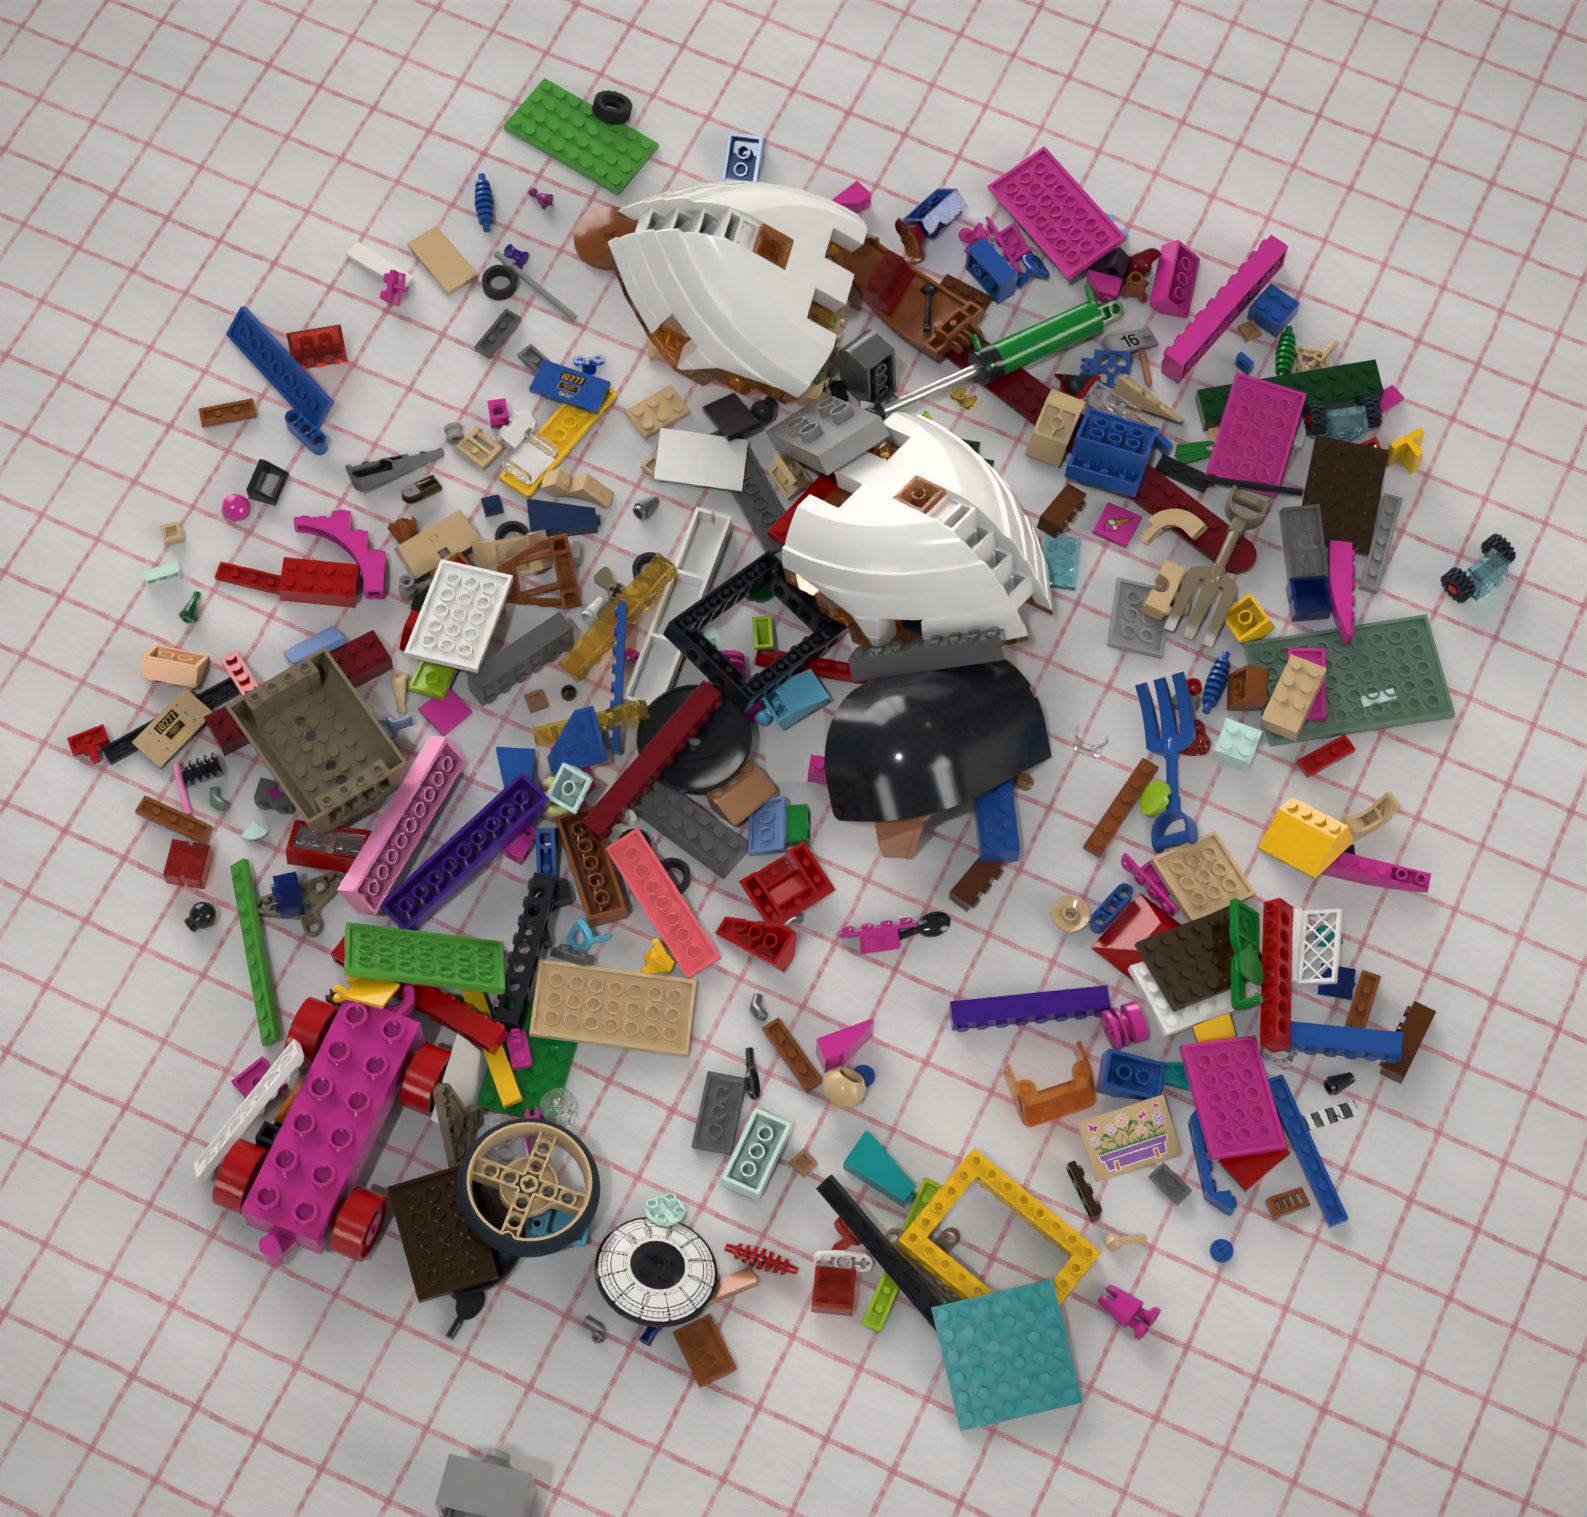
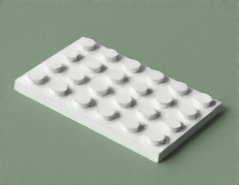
M441 559L404 651L405 656L478 673L512 585L513 575Z
M1144 961L1131 965L1128 968L1132 979L1164 1037L1187 1030L1191 1026L1222 1014H1232L1241 1011L1232 1008L1231 990L1173 1012ZM1252 982L1244 984V999L1255 996V993L1261 995L1257 985Z

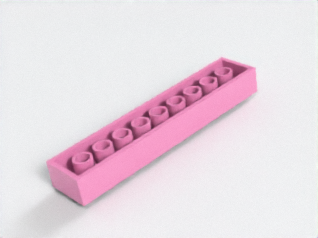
M429 736L403 782L339 885L337 891L358 914L375 915L467 762L447 737Z

